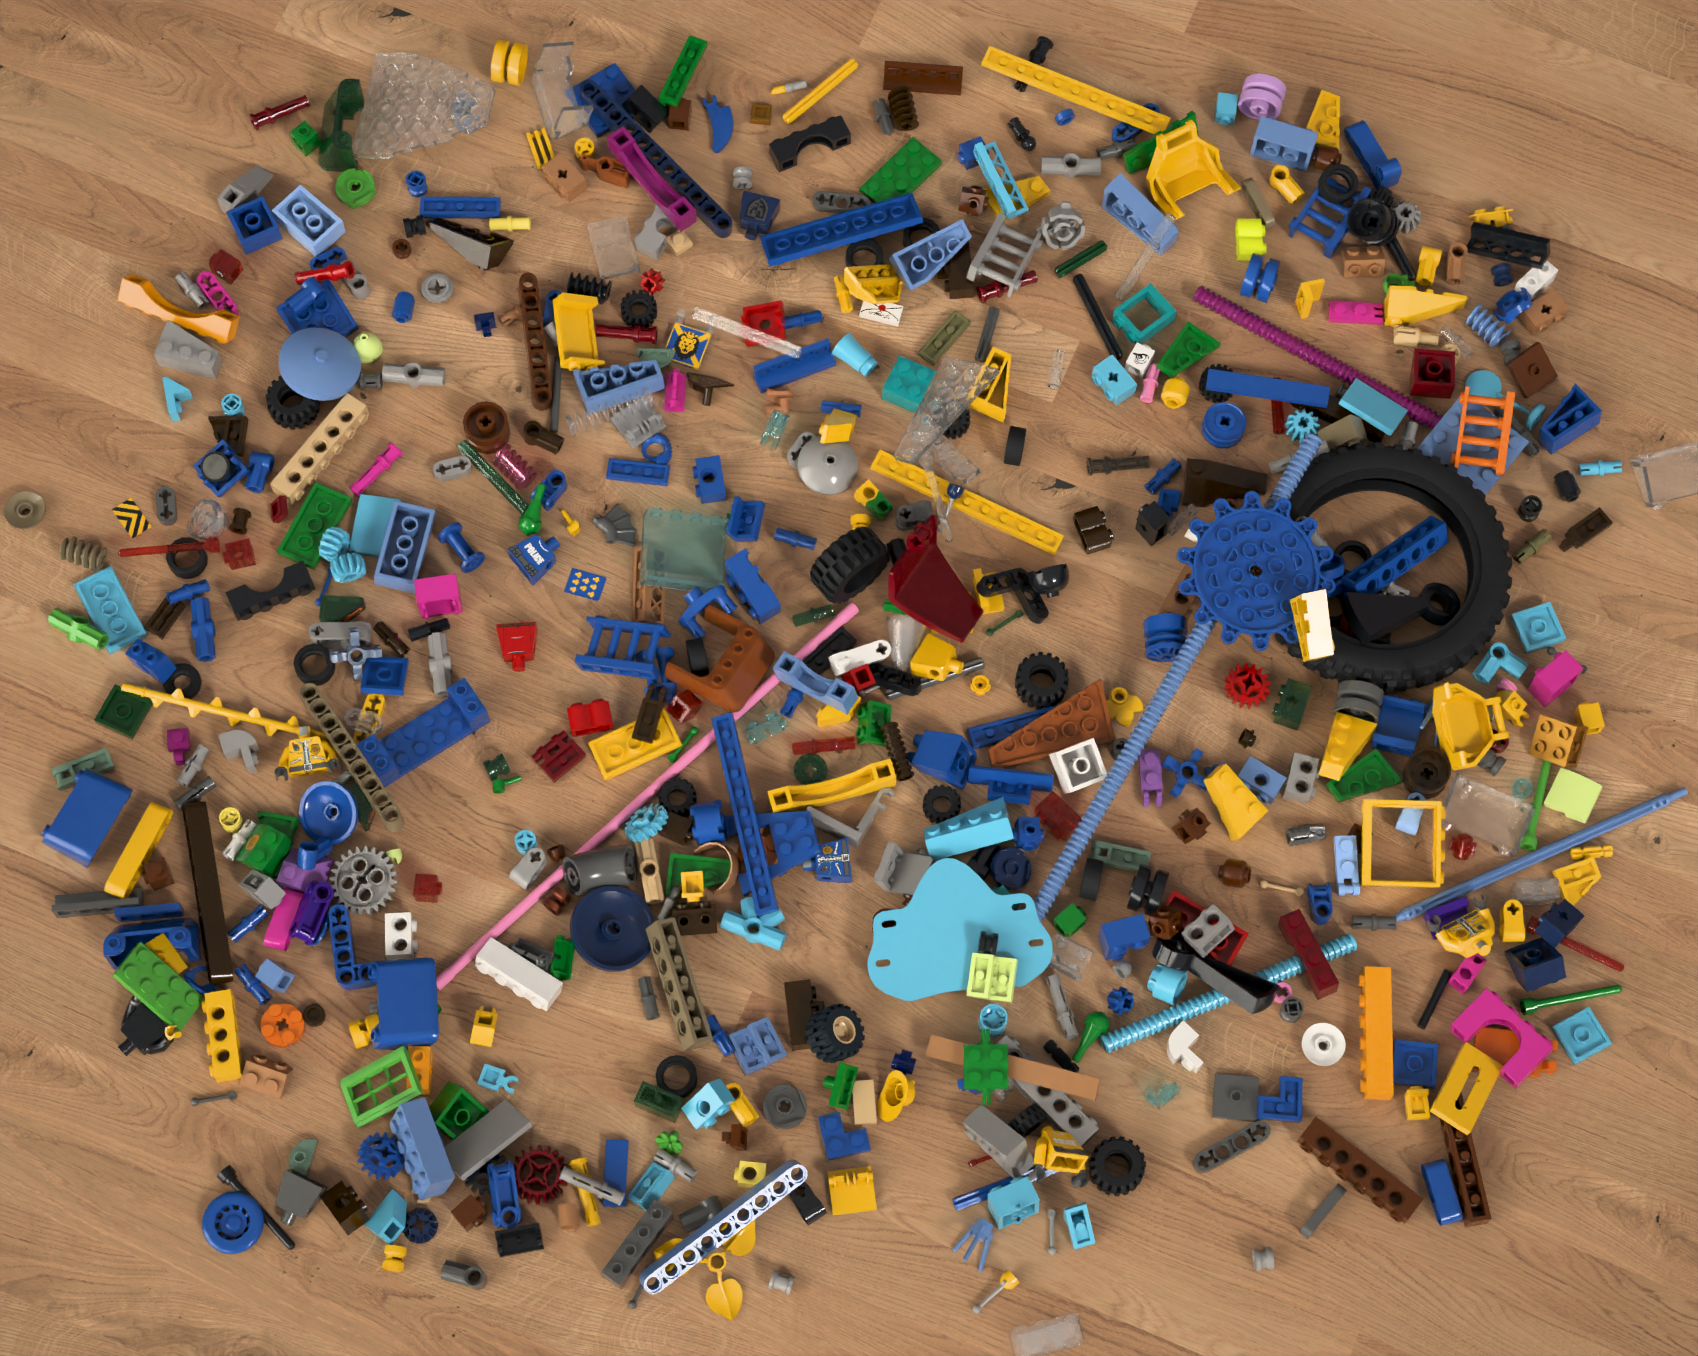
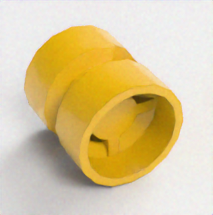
M377 1012L366 1016L363 1021L359 1018L348 1022L356 1049L368 1046L369 1041H371V1031L379 1024Z

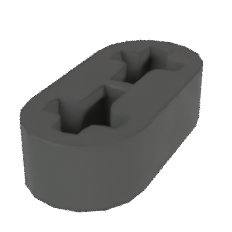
M168 486L159 488L156 492L157 516L161 524L170 526L177 521L176 496L172 488ZM165 493L169 494L167 497L168 503H165L163 499ZM166 509H168L170 512L169 519H165L164 517L166 515Z

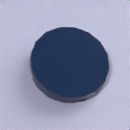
M1007 847L999 850L993 856L990 864L991 875L999 887L1003 885L1007 890H1016L1029 881L1031 863L1029 859L1027 860L1026 854L1016 847Z

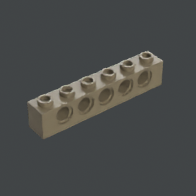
M672 917L656 920L645 930L683 1051L702 1048L711 1042L713 1037L676 919Z

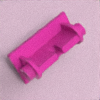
M673 369L670 374H666L664 411L684 412L686 374H681L679 369Z

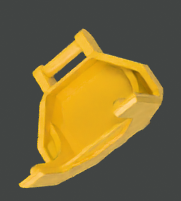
M1193 120L1185 122V125L1173 131L1156 136L1157 147L1146 176L1147 189L1154 202L1171 221L1185 216L1182 210L1175 204L1177 200L1210 184H1217L1226 195L1241 189L1223 169L1220 162L1219 149L1197 134V128Z
M1449 682L1434 687L1432 715L1438 734L1440 750L1448 758L1451 769L1460 770L1476 766L1493 745L1494 741L1510 738L1509 732H1506L1500 703H1502L1501 696L1484 699L1481 695L1458 683L1449 685ZM1492 705L1498 734H1493L1487 706Z

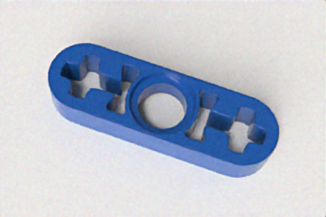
M1147 103L1143 106L1155 112H1160L1159 107L1154 103ZM1121 122L1113 128L1111 138L1113 142L1117 141L1120 143L1136 137L1144 130ZM1117 133H1119V134H1123V133H1124V137H1122V136H1119V137H1118V136H1117Z

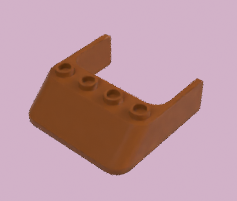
M708 604L705 608L704 620L735 637L707 676H695L668 662L665 669V678L727 711L738 712L745 706L772 665L775 653L754 627Z

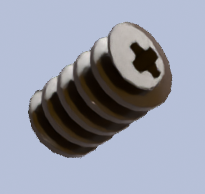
M907 86L897 87L888 94L894 127L899 131H911L919 126L918 117L915 114L916 108L913 107L915 103L912 100L911 88Z

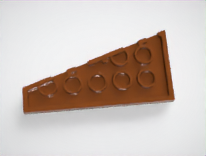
M1101 679L988 748L991 767L1003 768L1049 757V754L1091 738H1094L1096 745L1115 741Z

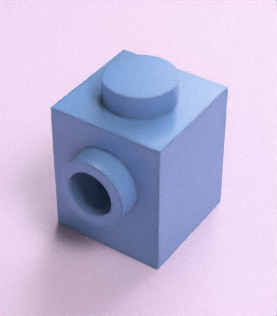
M268 958L260 965L259 971L255 975L256 978L271 989L281 993H285L296 976L279 962Z

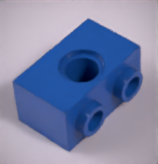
M720 455L696 458V466L692 467L694 479L698 478L699 485H695L696 496L701 497L702 504L726 501ZM706 478H712V479H714V480L711 481V482H705V481H704V479H706Z
M139 638L125 653L137 668L163 684L177 669L167 655Z

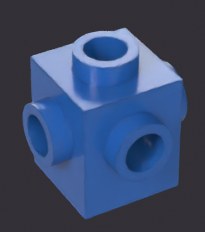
M1039 817L1017 818L1012 829L1014 836L1012 841H1015L1016 848L1024 851L1037 849L1044 838V831L1040 829Z

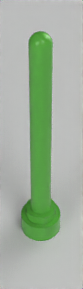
M1546 760L1542 762L1527 832L1521 837L1519 843L1520 848L1528 851L1536 850L1538 843L1535 832L1551 762Z

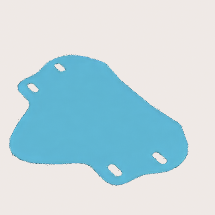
M944 858L936 861L928 868L906 907L882 911L874 917V939L868 957V972L872 982L878 989L885 994L904 1001H915L940 993L967 990L972 953H978L980 933L985 931L990 935L993 933L998 934L995 957L1018 960L1015 987H1021L1040 975L1050 964L1053 952L1050 935L1039 921L1035 903L1028 894L998 895L965 863L953 858ZM1025 903L1026 908L1014 911L1012 910V905ZM883 921H896V926L882 927ZM1042 939L1043 945L1031 947L1029 941ZM984 951L983 953H980V954H990V953ZM890 960L889 966H876V961Z

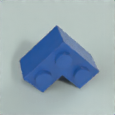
M1143 914L1102 924L1098 935L1105 960L1111 959L1112 961L1123 959L1130 948H1134V950L1145 948L1151 938Z

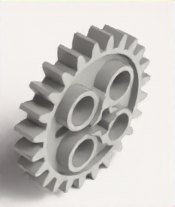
M357 846L356 853L349 849L348 857L341 854L343 861L341 863L335 861L338 869H331L335 873V877L329 878V880L335 882L331 886L333 890H336L333 897L339 898L337 904H344L347 910L351 908V914L355 915L358 911L360 916H364L365 910L368 915L373 914V909L380 913V905L387 908L386 900H394L390 894L398 892L393 888V885L399 884L398 881L394 880V877H397L399 873L392 871L397 866L389 864L392 858L389 856L385 857L386 853L383 851L378 853V849L375 847L370 852L368 846H365L363 851ZM365 861V869L358 871V864ZM382 872L383 879L376 883L375 876ZM363 877L367 880L366 884H363L361 881ZM353 879V887L346 889V882ZM369 890L371 897L369 900L364 901L363 894Z

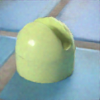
M400 848L385 852V857L389 856L392 858L389 864H393V860H396L398 864L401 862L402 853Z

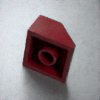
M1415 348L1410 374V396L1450 399L1455 388V352Z

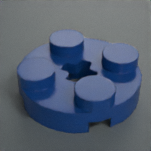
M1521 287V291L1518 292L1511 290L1502 296L1496 303L1497 309L1493 308L1494 316L1508 324L1513 322L1522 311L1528 310L1532 306V302L1530 301L1531 295L1526 288Z

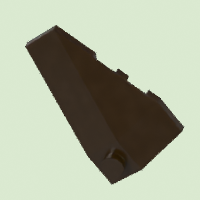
M1187 458L1184 472L1182 506L1207 507L1210 504H1214L1220 498L1244 499L1245 494L1249 491H1255L1259 496L1265 495L1267 474L1210 460Z

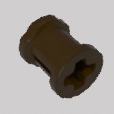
M235 508L233 510L234 518L232 524L229 525V530L236 534H246V525L252 514L246 509Z

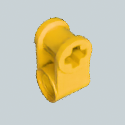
M1508 900L1499 910L1500 941L1524 942L1523 907L1517 900Z

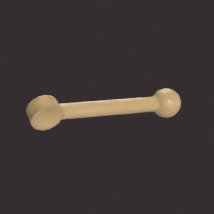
M1266 880L1260 882L1261 888L1269 887L1295 893L1298 897L1304 894L1303 888H1288L1268 883Z

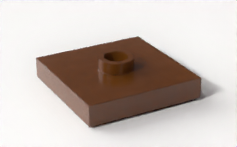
M1540 342L1534 343L1506 364L1524 398H1529L1558 377Z

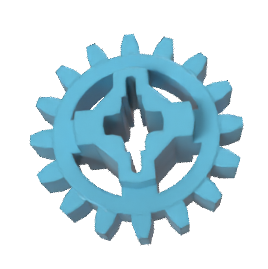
M652 803L648 808L644 806L643 810H637L635 816H630L631 820L625 823L627 825L624 828L625 834L633 843L637 840L640 843L644 838L649 840L650 836L654 837L658 834L657 831L663 829L661 826L667 823L666 819L669 818L667 811L659 803L656 805Z

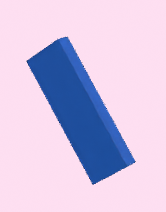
M609 458L606 479L668 486L670 465Z
M180 903L114 908L115 917L119 922L184 916V909Z
M606 1140L604 1181L608 1183V1186L625 1192V1196L620 1206L603 1198V1207H626L629 1140Z

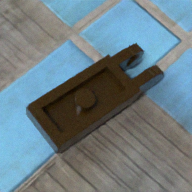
M650 683L645 698L643 697L632 739L653 745L664 708L667 688L662 687L658 701L651 700L655 691V684Z

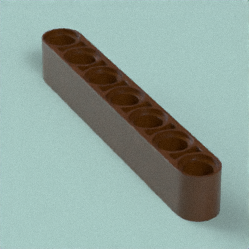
M524 273L519 279L518 291L532 402L537 410L544 411L551 405L552 390L538 281L534 274ZM529 282V283H531L533 286H532V287H525V286L523 285V283ZM532 301L535 305L528 306L525 302ZM535 320L538 324L530 325L528 321ZM537 339L540 341V343L533 344L530 342V340ZM540 358L543 362L535 363L532 359ZM542 377L545 381L540 383L535 378ZM544 396L547 398V401L541 402L537 397Z

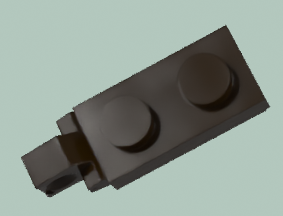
M1599 507L1569 528L1564 535L1566 539L1561 541L1559 547L1563 552H1566L1573 546L1576 549L1582 547L1609 528L1613 522Z

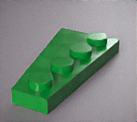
M1190 111L1184 119L1174 121L1168 129L1163 132L1160 130L1154 134L1155 136L1152 139L1144 140L1123 153L1125 168L1128 174L1150 166L1157 147V135L1173 131L1185 125V122L1189 120L1194 121L1197 134H1199L1196 114Z

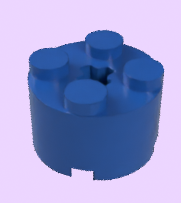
M721 800L695 803L690 806V815L695 823L692 826L693 837L696 838L697 845H703L708 842H727L725 815L720 812V809H723Z

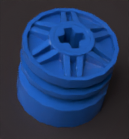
M1164 613L1146 618L1143 622L1144 637L1147 639L1145 641V657L1155 662H1173L1176 660V655H1179V650L1183 649L1182 645L1186 644L1185 640L1187 638L1185 636L1188 633L1186 617L1180 614Z

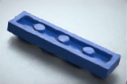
M421 196L420 215L423 218L490 219L500 218L501 213L500 197Z

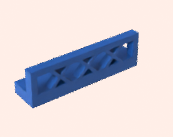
M827 338L753 366V377L761 394L767 392V388L775 389L836 366V361L830 350L831 343Z

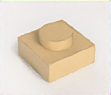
M677 230L666 238L668 247L676 257L693 246V242L684 231L680 232Z

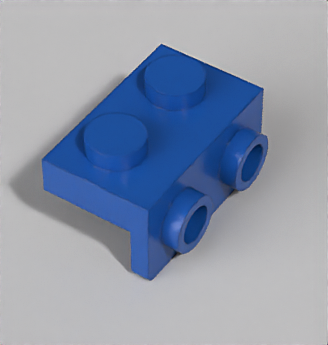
M735 496L731 505L730 519L726 527L727 534L735 542H757L766 504L763 501H743L739 496Z

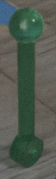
M1022 610L1016 611L1013 616L994 628L987 629L986 635L993 636L994 632L1014 619L1022 617L1024 615Z

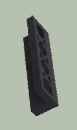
M1473 222L1471 226V239L1466 246L1467 253L1541 270L1550 255V239L1478 222ZM1475 242L1484 244L1480 248L1473 247ZM1496 247L1503 249L1500 252L1492 251ZM1521 252L1522 255L1516 257L1512 256L1511 253ZM1534 256L1541 257L1539 262L1533 261L1530 258Z

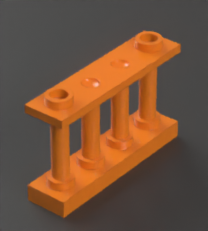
M1465 386V392H1460L1459 404H1463L1457 450L1456 453L1452 452L1450 464L1454 465L1457 471L1459 463L1491 467L1492 470H1496L1495 476H1504L1515 392L1507 391L1506 397L1501 399L1469 395L1470 387ZM1467 403L1499 406L1500 409H1504V415L1499 417V419L1466 415ZM1464 424L1498 427L1497 429H1501V436L1491 439L1463 435ZM1465 443L1495 447L1496 450H1499L1498 458L1486 459L1460 455L1461 445Z

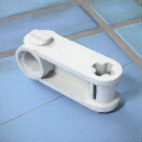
M878 640L848 651L839 652L828 657L831 670L835 677H840L846 672L867 663L869 665L881 662L891 653V646L885 640ZM876 649H883L884 652L882 654L881 652L877 653Z

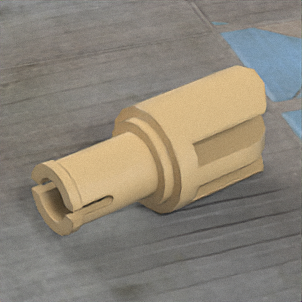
M1395 325L1393 328L1394 344L1417 347L1419 344L1437 346L1439 333L1421 332L1419 327Z

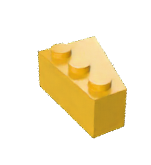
M992 347L967 402L968 408L1004 423L1006 415L1011 354Z
M1336 712L1318 775L1339 781L1352 765L1354 759L1372 739L1377 723Z
M1226 763L1217 766L1203 780L1214 805L1216 804L1221 815L1220 819L1227 828L1230 841L1239 840L1268 812L1266 807Z

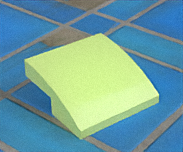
M1560 768L1544 801V805L1547 808L1565 813L1567 818L1586 823L1603 787L1580 774Z
M972 953L966 996L1012 1003L1018 960L995 957L990 954Z

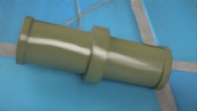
M1542 529L1532 539H1527L1525 545L1512 554L1513 559L1522 555L1516 560L1518 564H1522L1532 554H1537L1539 548L1552 539L1551 535L1548 534L1542 538L1548 533L1547 530Z

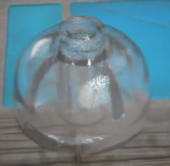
M202 499L192 509L190 515H193L192 521H188L187 524L188 532L191 536L205 541H212L226 531L228 514L218 502L212 499Z

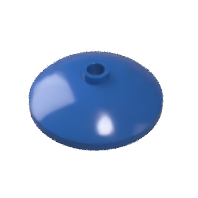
M322 781L309 787L302 796L299 805V818L304 831L311 839L315 841L324 836L329 838L330 843L334 845L345 841L355 830L358 821V807L354 796L344 785L335 781ZM334 808L337 809V815L334 813Z

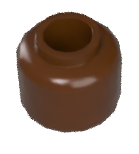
M1323 144L1319 146L1318 150L1313 151L1311 161L1314 162V167L1317 170L1325 171L1333 164H1340L1342 154L1339 153L1338 148Z
M1227 859L1224 865H1220L1218 876L1222 878L1225 886L1243 888L1246 883L1249 884L1251 867L1244 860Z

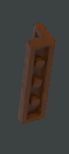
M885 61L883 90H893L900 86H907L911 88V92L961 96L963 66Z

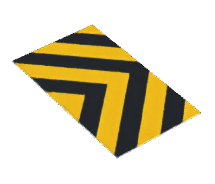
M132 498L112 509L132 539L151 528V525Z

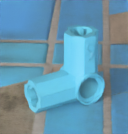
M1497 642L1490 647L1472 675L1479 682L1488 684L1500 667L1518 680L1529 664L1509 651L1505 644ZM1493 651H1499L1502 657H1495Z

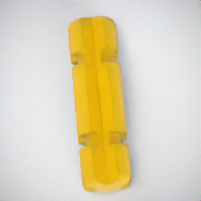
M1610 844L1603 845L1602 847L1600 845L1585 846L1582 849L1574 847L1570 850L1572 860H1580L1582 857L1583 859L1591 857L1601 858V856L1611 857L1613 855V847Z

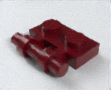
M564 730L558 735H553L551 741L543 747L537 748V752L531 756L535 763L541 759L545 760L540 765V768L553 783L586 757V753L573 739L566 744L563 742L569 737ZM557 746L559 750L551 756L549 752Z

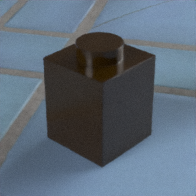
M669 811V818L666 819L667 823L662 825L663 829L660 830L661 836L685 846L686 842L691 841L693 838V821Z

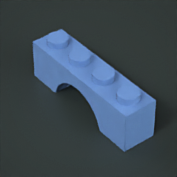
M785 651L773 667L778 680L845 714L849 713L858 699L854 686L838 678L830 680L818 675L807 667L802 660Z

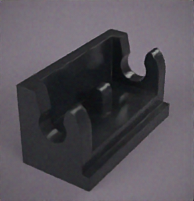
M642 84L621 105L649 133L669 114V111Z
M539 1223L495 1231L500 1258L544 1249Z

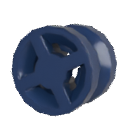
M1501 263L1491 268L1495 286H1507L1514 281L1513 275L1510 274V264Z

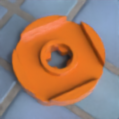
M286 1003L273 1004L261 1019V1033L272 1046L278 1048L289 1047V1045L297 1043L304 1034L305 1021L303 1015L293 1005ZM285 1020L289 1026L280 1031L278 1023Z

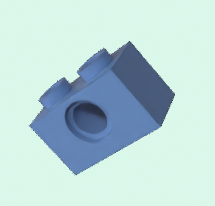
M1252 756L1249 757L1238 774L1240 780L1256 795L1259 801L1269 804L1273 803L1287 779ZM1255 779H1262L1265 784L1258 785Z

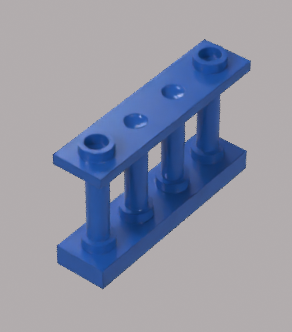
M1330 175L1328 178L1329 187L1342 194L1347 193L1349 188L1331 179L1332 175ZM1365 186L1361 192H1355L1351 197L1353 199L1352 202L1355 204L1363 198H1369L1372 189ZM1317 187L1297 218L1293 217L1288 226L1290 228L1289 237L1292 238L1297 230L1324 244L1325 251L1323 255L1331 259L1349 231L1347 218L1351 207L1329 203L1322 197ZM1316 201H1319L1343 214L1344 219L1342 222H1336L1312 209ZM1308 215L1332 228L1335 233L1332 237H1326L1302 224V222Z
M600 615L595 617L587 616L586 620L594 630L587 653L584 655L576 654L574 662L581 670L653 680L659 679L660 672L654 665L653 660L660 637L670 638L671 634L665 625L658 622L646 624L607 619ZM602 630L613 631L606 656L603 658L596 657L595 654ZM621 632L632 633L626 658H623V660L615 659ZM640 635H649L651 640L645 661H642V663L635 662L634 657Z

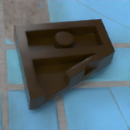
M209 416L208 419L212 425L217 442L219 443L222 439H225L238 456L243 457L249 419L246 416Z

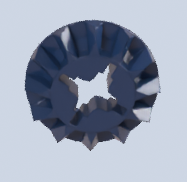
M415 1208L407 1213L403 1233L409 1241L423 1244L430 1241L436 1235L438 1221L433 1212L426 1208ZM417 1217H419L422 1223H427L423 1226V1234H421L418 1228H411L417 1224Z

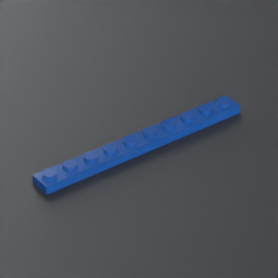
M730 712L711 719L756 914L763 916L779 911L735 719L734 715Z

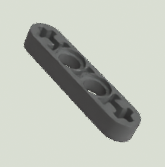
M1256 1121L1199 1152L1193 1160L1194 1169L1199 1173H1207L1264 1142L1270 1135L1269 1125L1264 1121ZM1256 1127L1264 1128L1263 1136L1260 1134L1254 1136L1253 1140L1255 1142H1252L1250 1135L1256 1132ZM1238 1136L1245 1137L1247 1145L1243 1148L1238 1147L1235 1143V1138ZM1218 1147H1225L1228 1150V1156L1220 1158L1216 1154ZM1208 1152H1211L1213 1159L1207 1163V1167L1199 1166L1200 1158L1203 1160L1208 1159L1211 1156Z

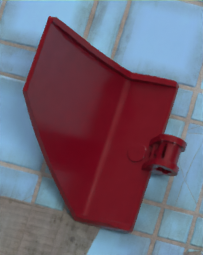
M931 514L925 523H918L914 527V532L908 535L905 551L889 571L888 599L901 611L928 628L963 643L984 613V610L964 587L937 545V516Z

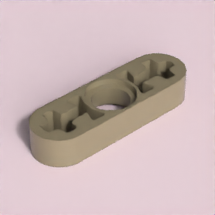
M1253 178L1241 181L1242 191L1256 218L1261 219L1262 225H1265V230L1274 227L1275 220Z

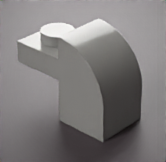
M232 730L218 735L227 761L243 756L249 774L258 772L256 764H259L256 751L260 749L251 734L243 730Z

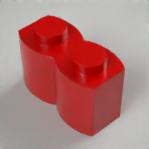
M596 699L588 705L574 703L571 707L567 708L572 737L613 730L609 701Z

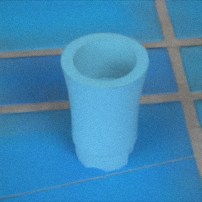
M847 333L832 351V355L841 359L864 376H868L878 364L873 355L851 333Z

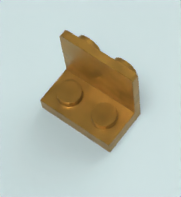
M1540 715L1529 754L1563 767H1577L1588 727L1580 724H1569L1546 715Z

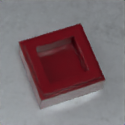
M280 495L270 504L273 523H280L288 516L287 498Z

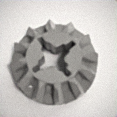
M437 273L425 278L421 291L424 298L429 300L430 303L437 302L440 304L443 301H448V298L453 295L454 287L448 276ZM436 283H438V286L441 289L438 295L434 290L436 288Z

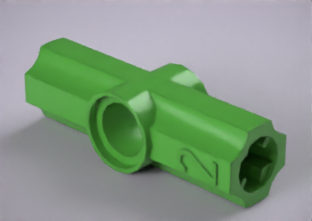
M60 608L53 609L48 616L50 625L66 633L67 638L73 642H84L97 650H102L109 641L107 633L89 624L90 620L86 617L73 616Z

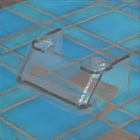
M573 42L543 44L531 75L532 86L549 140L560 139L585 127L593 110L592 105L578 106L570 77L572 72H574V62L570 60L569 56L574 46Z

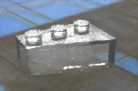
M1077 1312L1061 1315L1050 1321H1038L1034 1323L1035 1325L1027 1328L1026 1325L1013 1328V1332L1009 1334L1014 1356H1044L1079 1347L1084 1340Z

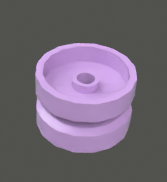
M1252 74L1246 77L1238 102L1239 110L1249 118L1259 121L1261 116L1278 118L1287 91L1286 86L1281 80L1267 74Z

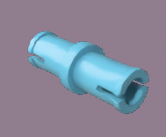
M1597 460L1595 463H1579L1580 469H1587L1579 470V475L1604 476V474L1622 473V468L1616 467L1622 466L1621 460L1607 462Z

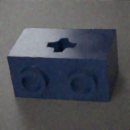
M1566 899L1559 905L1555 902L1547 911L1549 914L1545 912L1538 919L1537 922L1540 925L1536 928L1535 932L1555 948L1575 929L1585 915Z

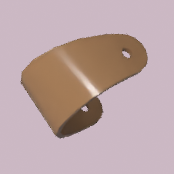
M708 842L695 849L694 854H701L714 847H722L728 853L731 862L727 880L713 892V895L717 896L730 890L737 883L741 865L738 856L732 849L717 842Z

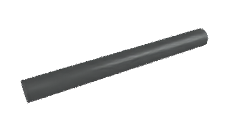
M559 356L554 357L550 431L553 433L558 432L562 374Z

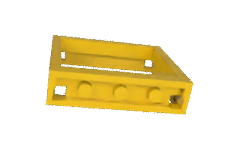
M1362 800L1361 886L1440 888V884H1444V871H1441V862L1445 860V850L1441 849V841L1445 840V828H1441V819H1445V807L1442 806V801ZM1372 807L1433 809L1432 881L1371 879Z

